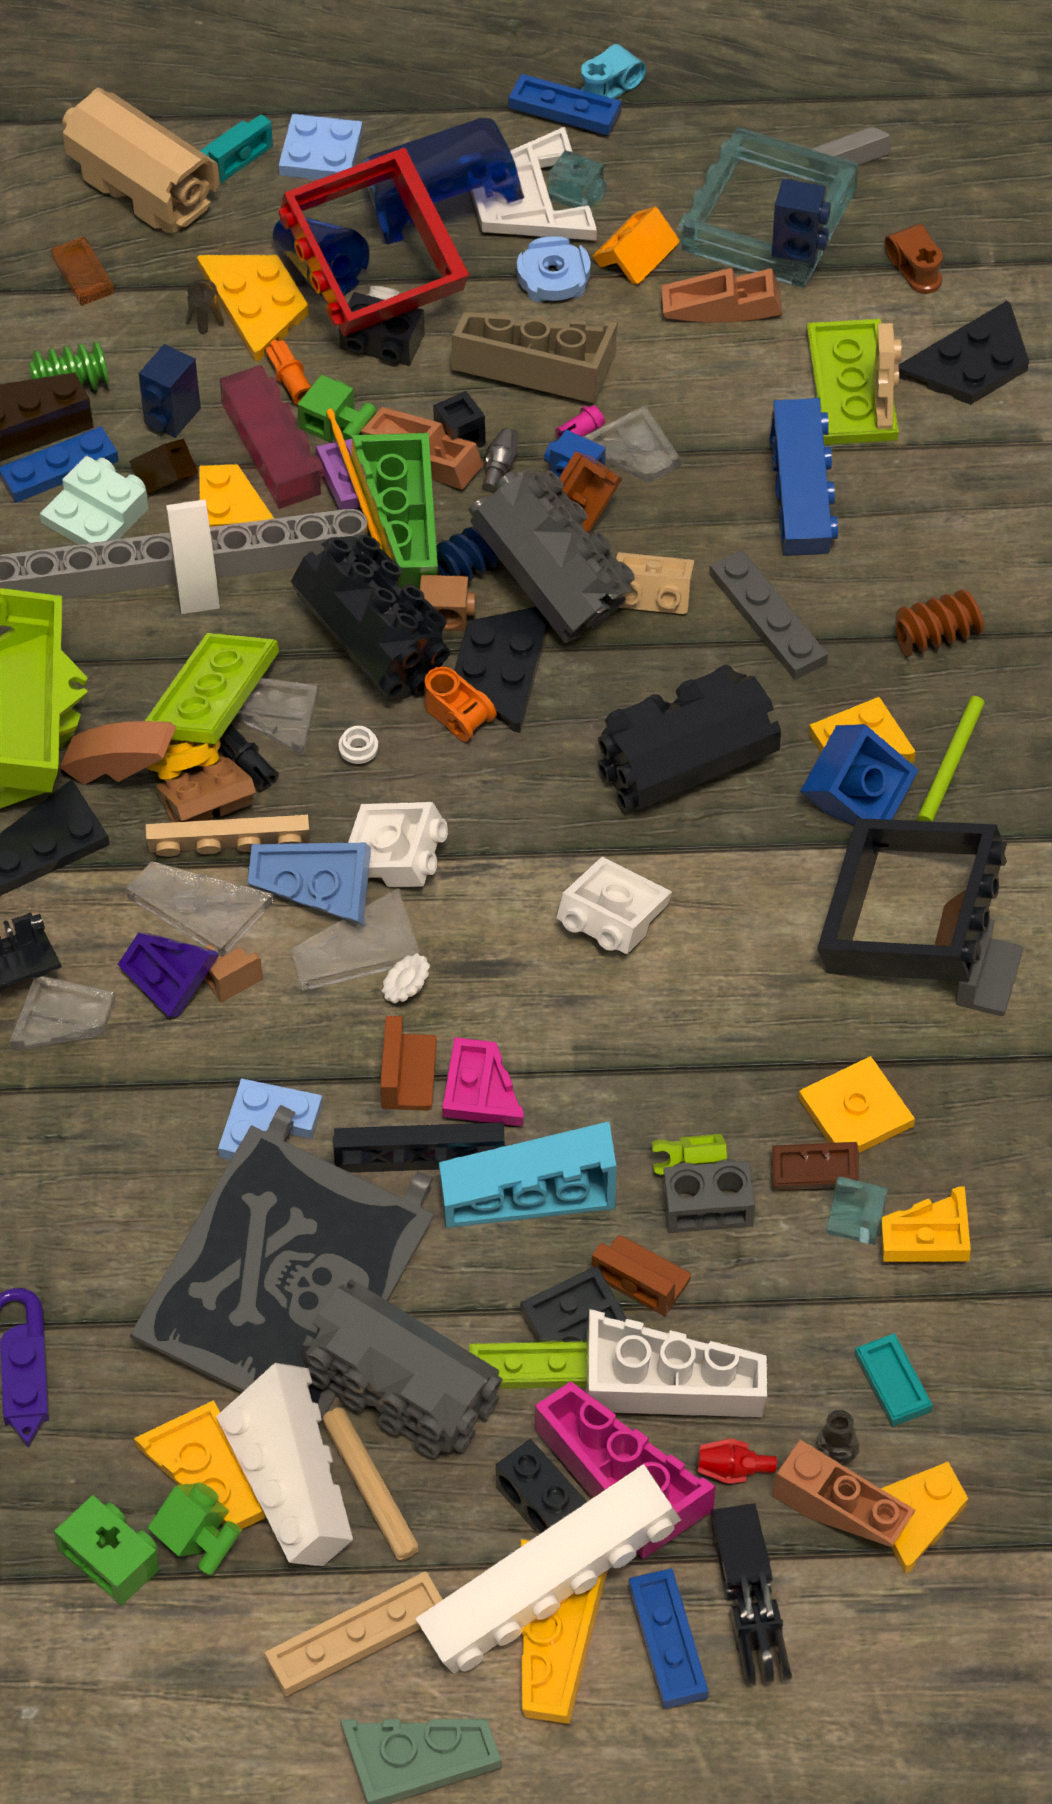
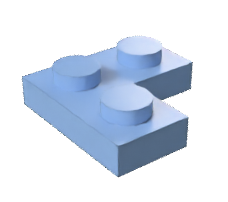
M241 1078L218 1147L219 1157L231 1160L251 1125L266 1131L280 1105L296 1112L292 1119L294 1125L289 1134L312 1139L323 1106L322 1095Z

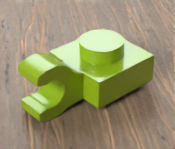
M722 1134L679 1137L680 1141L659 1139L651 1142L653 1152L665 1151L669 1154L667 1161L664 1163L653 1164L654 1173L663 1175L664 1167H673L683 1161L684 1163L699 1165L712 1164L727 1159L726 1143Z

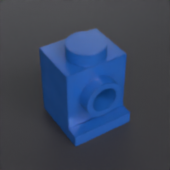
M566 429L557 442L552 441L549 444L544 455V461L551 464V471L560 477L575 451L592 456L605 465L606 447Z

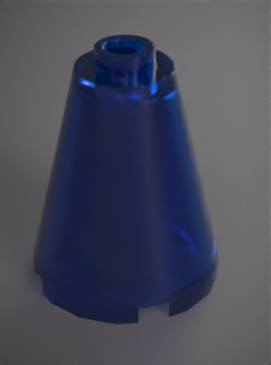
M305 217L343 296H345L359 284L360 281L356 278L361 269L366 270L368 267L370 249L367 240L354 229ZM279 219L273 230L274 243L310 288L318 294L312 285L310 278L311 270L307 262H302L297 255L294 245L295 238L291 229H285Z

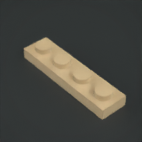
M308 815L146 824V841L149 853L156 852L157 855L164 857L176 856L180 854V851L197 850L200 854H215L224 848H237L242 852H251L252 844L310 843Z
M425 1571L265 1651V1660L284 1695L287 1697L421 1629L416 1618L443 1599Z

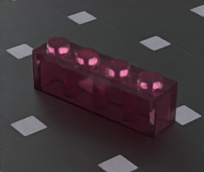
M262 365L220 378L222 405L277 507L281 509L321 495L320 479L324 478L323 466L318 456H311L305 432L302 429H296L294 425L295 418L288 403L283 404L280 400L281 394L275 378H268Z

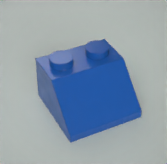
M866 724L836 725L800 792L826 814L853 826L856 818L892 820L918 769Z

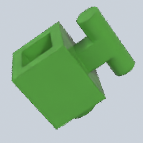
M322 374L297 404L299 429L330 443L334 441L335 435L332 430V423L326 413L328 409L334 410L335 420L340 430L345 428L342 431L344 440L352 439V435H359L361 430L377 412L376 408L368 402L364 403L359 411H356L353 388L342 381L333 380Z
M199 1482L175 1485L148 1526V1529L177 1556L201 1554L205 1550L206 1553L198 1563V1567L206 1574L213 1575L242 1532V1529L236 1523L226 1521L220 1531L217 1530L229 1510L218 1501V1494L208 1485Z

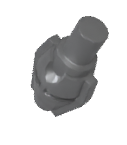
M502 429L487 448L484 462L486 476L482 485L486 491L495 492L497 490L495 484L509 471L515 461L518 443V432L515 429Z

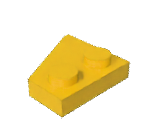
M238 464L199 466L200 500H206L209 527L274 519Z
M949 1462L881 1488L915 1509V1513L891 1547L904 1573L912 1571L916 1566L917 1560L925 1550L937 1542L943 1535L944 1528L950 1522L955 1521L967 1507L968 1497Z

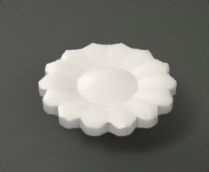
M417 953L412 956L407 955L388 971V975L383 981L384 987L382 989V993L387 1001H391L394 1004L399 1001L404 1002L408 997L414 996L420 991L424 985V980L429 975L428 969L430 964L425 956H420Z

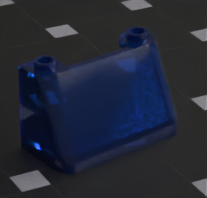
M491 118L475 119L372 154L363 161L364 163L405 147L433 203L483 187L487 198L494 196L493 192L502 194L507 204L524 199L512 153L497 123ZM392 178L366 187L386 245L403 240L402 228L408 220L410 224L414 222Z

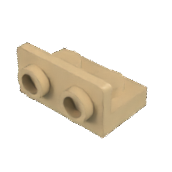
M617 553L616 559L619 562L625 563L635 576V580L630 583L632 592L629 596H625L626 601L619 608L686 614L688 612L694 560Z

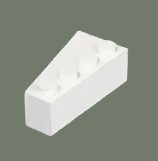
M589 1310L586 1336V1393L613 1413L732 1417L763 1416L767 1399L766 1355L710 1341L709 1344L686 1338L687 1334L672 1330L669 1333L643 1327L644 1323L630 1319H626L623 1322L605 1317L603 1312Z

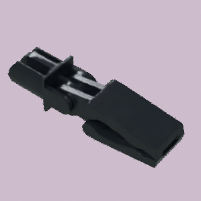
M756 1504L713 1509L710 1512L711 1526L725 1597L727 1601L733 1600L734 1606H731V1618L737 1642L736 1649L740 1650L747 1685H756V1672L752 1656L753 1650H756L763 1683L774 1682V1668L770 1650L772 1646H774L781 1680H790L792 1674L782 1633L783 1619L781 1620L776 1599L771 1600L770 1598L772 1593L771 1581L773 1580L772 1570Z

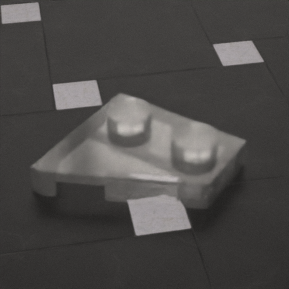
M261 678L235 717L296 754L304 755L319 695L318 685Z

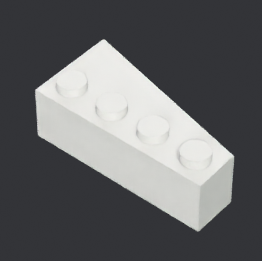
M274 1363L216 1417L289 1563L324 1566L353 1540L340 1487L339 1485H334L330 1473V1463L333 1462L329 1446L322 1443L318 1422L322 1421L318 1403H312L308 1385L312 1384L309 1368Z

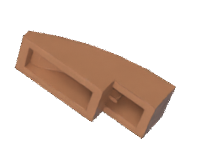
M728 268L662 285L663 314L665 318L714 323L748 321L782 315L780 285L772 268L736 277L733 268Z
M381 407L361 430L362 435L429 433L432 479L461 490L483 466L476 443L460 438L452 440L449 435L445 434L442 423Z
M132 721L107 724L86 730L72 737L59 768L83 785L104 774H108L117 782H120L163 759L176 726L171 722Z

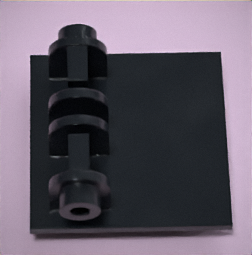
M30 912L11 919L15 935H13L8 921L3 922L7 937L1 939L0 936V991L7 989L11 984L28 978H40L47 975L50 971L62 967L44 931L45 926L40 914L32 916Z

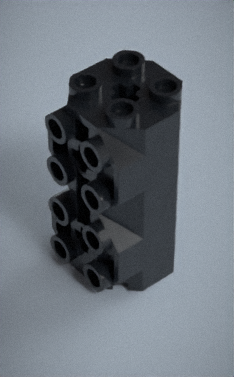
M360 535L359 538L347 536L327 539L321 544L325 548L324 551L317 556L311 551L303 557L291 580L293 587L297 591L298 598L386 700L410 697L412 694L416 696L424 695V681L427 673L436 667H441L450 655V650L442 639V632L447 622L446 618L437 612L428 600L424 599L425 595L419 588L405 585L402 589L397 586L402 568L380 549V544L376 539L368 535Z
M723 665L703 677L683 682L676 689L678 698L673 703L665 702L660 695L654 694L647 697L643 702L626 709L615 710L605 719L607 727L601 733V736L598 737V744L603 759L598 761V768L606 783L612 782L616 789L619 804L624 811L640 810L780 750L781 729L778 721L770 723L767 714L774 710L771 699L755 676L747 677L745 674L735 672L731 666Z

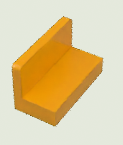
M657 206L635 212L592 257L600 268L618 263L630 282L635 285L639 284L679 243V238Z

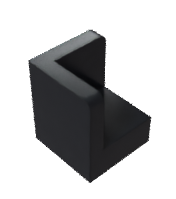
M467 391L433 405L434 421L442 423L445 434L449 435L452 440L468 433L478 447L486 444L485 415Z

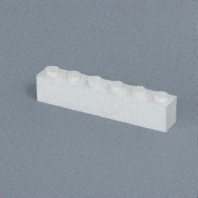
M643 1464L418 1616L416 1620L448 1669L454 1674L459 1670L463 1672L477 1666L484 1659L483 1654L496 1645L503 1646L518 1638L522 1633L521 1628L536 1618L542 1620L554 1614L559 1609L561 1601L573 1593L581 1594L591 1589L598 1582V1576L611 1567L620 1568L629 1563L636 1556V1551L650 1541L655 1543L666 1538L673 1532L674 1525L681 1521V1519Z

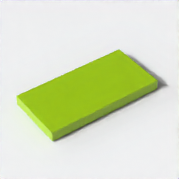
M881 319L807 323L806 333L816 398H820L821 412H827L829 429L828 435H823L824 445L898 441L899 429L894 398L892 429H877L873 370L878 323H881Z
M206 633L145 721L171 722L176 726L171 740L217 744L279 653L277 640Z

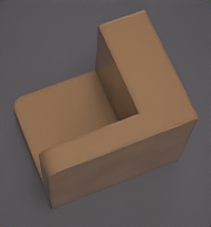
M211 944L204 947L216 951ZM237 948L223 957L218 956L203 980L222 1003L263 980L261 958L256 952L247 955L242 948Z

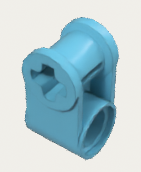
M612 45L605 52L586 61L582 65L581 76L584 79V86L581 90L615 99L640 84L646 74V65L621 45Z

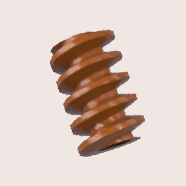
M962 589L956 591L954 595L948 593L942 595L940 599H929L925 604L918 602L913 604L911 608L906 606L899 608L896 613L895 627L899 646L903 654L910 657L913 654L912 644H915L920 653L927 651L928 639L935 649L941 647V635L944 636L948 644L955 643V631L959 633L963 640L970 637V627L979 636L983 633L984 621L973 596L968 591Z

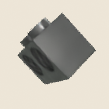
M725 1159L712 1164L694 1165L692 1163H679L673 1167H664L663 1195L668 1233L753 1227L755 1201L749 1161L737 1162L732 1159ZM732 1189L737 1191V1193L726 1194L722 1190ZM688 1192L694 1194L695 1196L682 1197L679 1194Z

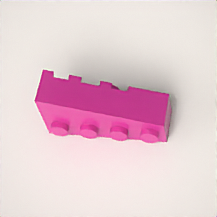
M571 1381L535 1405L536 1432L592 1499L643 1464L653 1476L681 1521L674 1525L673 1532L663 1540L655 1543L650 1541L638 1549L636 1552L642 1559L704 1518L714 1509L716 1486L703 1477L701 1479L697 1478L685 1469L683 1462L672 1454L667 1456L649 1443L647 1436L636 1428L631 1430L617 1420L615 1413Z

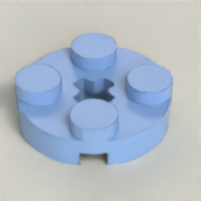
M560 236L538 238L528 244V250L523 255L522 252L517 258V278L521 287L527 291V295L532 301H559L577 298L585 293L586 284L590 279V257L581 245H579V249L570 245V239ZM556 265L559 271H548L549 266Z

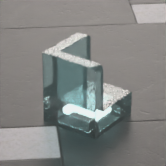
M838 1177L826 1232L830 1235L876 1245L881 1227V1218L885 1212L888 1188Z

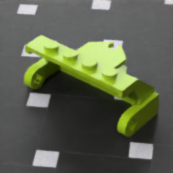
M0 588V625L12 627L0 635V808L45 792L52 793L58 773L59 750L71 741L81 716L72 707L86 697L87 689L82 688L79 690L78 685L73 682L85 685L87 676L61 650L62 596Z

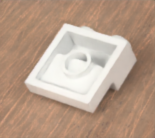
M433 802L361 804L348 843L366 842L371 847L368 878L381 877L387 887L424 886L427 875H433L437 869L435 850L438 842L446 840L448 827L445 819L442 818Z
M601 857L563 892L556 919L562 921L564 927L571 932H584L596 938L598 943L606 950H619L628 954L646 936L649 923L669 904L672 891Z

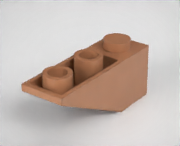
M802 1440L798 1441L777 1472L771 1494L811 1520L890 1547L894 1545L915 1513V1509Z

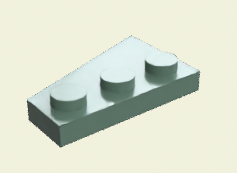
M341 1719V1727L367 1804H388L502 1768V1761L487 1719H431L429 1723H400V1719H382V1723H357V1719Z

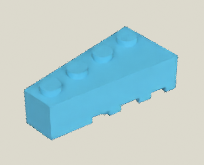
M609 1121L439 1162L440 1188L446 1228L616 1208V1159Z

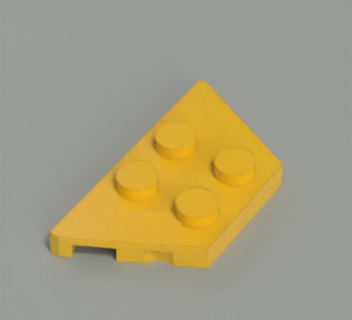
M200 255L197 257L199 270L255 362L260 361L265 356L264 350L270 345L271 341L275 339L281 341L288 334L291 327L298 325L309 314L306 300L278 255Z

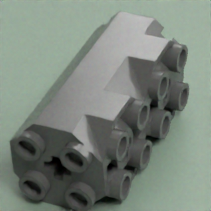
M529 468L521 471L519 474L511 471L495 484L498 490L489 498L484 496L470 506L468 511L473 516L470 522L565 643L578 640L585 635L580 628L592 626L594 629L625 603V596H629L632 592L630 583L635 580L634 573L625 563L619 562L610 551L611 544L603 534L595 531L590 535L584 531L582 523L587 519V514L577 502L571 501L562 490L564 485L556 474L550 470L542 474L538 470L530 471Z
M352 1279L347 1282V1287L344 1285L339 1286L318 1313L313 1325L318 1327L316 1338L314 1339L307 1335L302 1345L301 1361L309 1368L312 1385L320 1389L328 1388L340 1396L346 1406L354 1411L361 1412L366 1405L375 1406L381 1413L377 1421L384 1430L393 1435H399L400 1433L413 1441L421 1453L431 1458H436L440 1451L450 1452L455 1449L463 1453L475 1435L476 1431L472 1428L480 1417L486 1420L492 1414L499 1401V1396L495 1394L503 1380L499 1377L500 1370Z

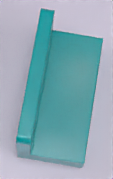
M262 114L249 123L241 121L200 150L218 163L220 184L273 147L271 121Z

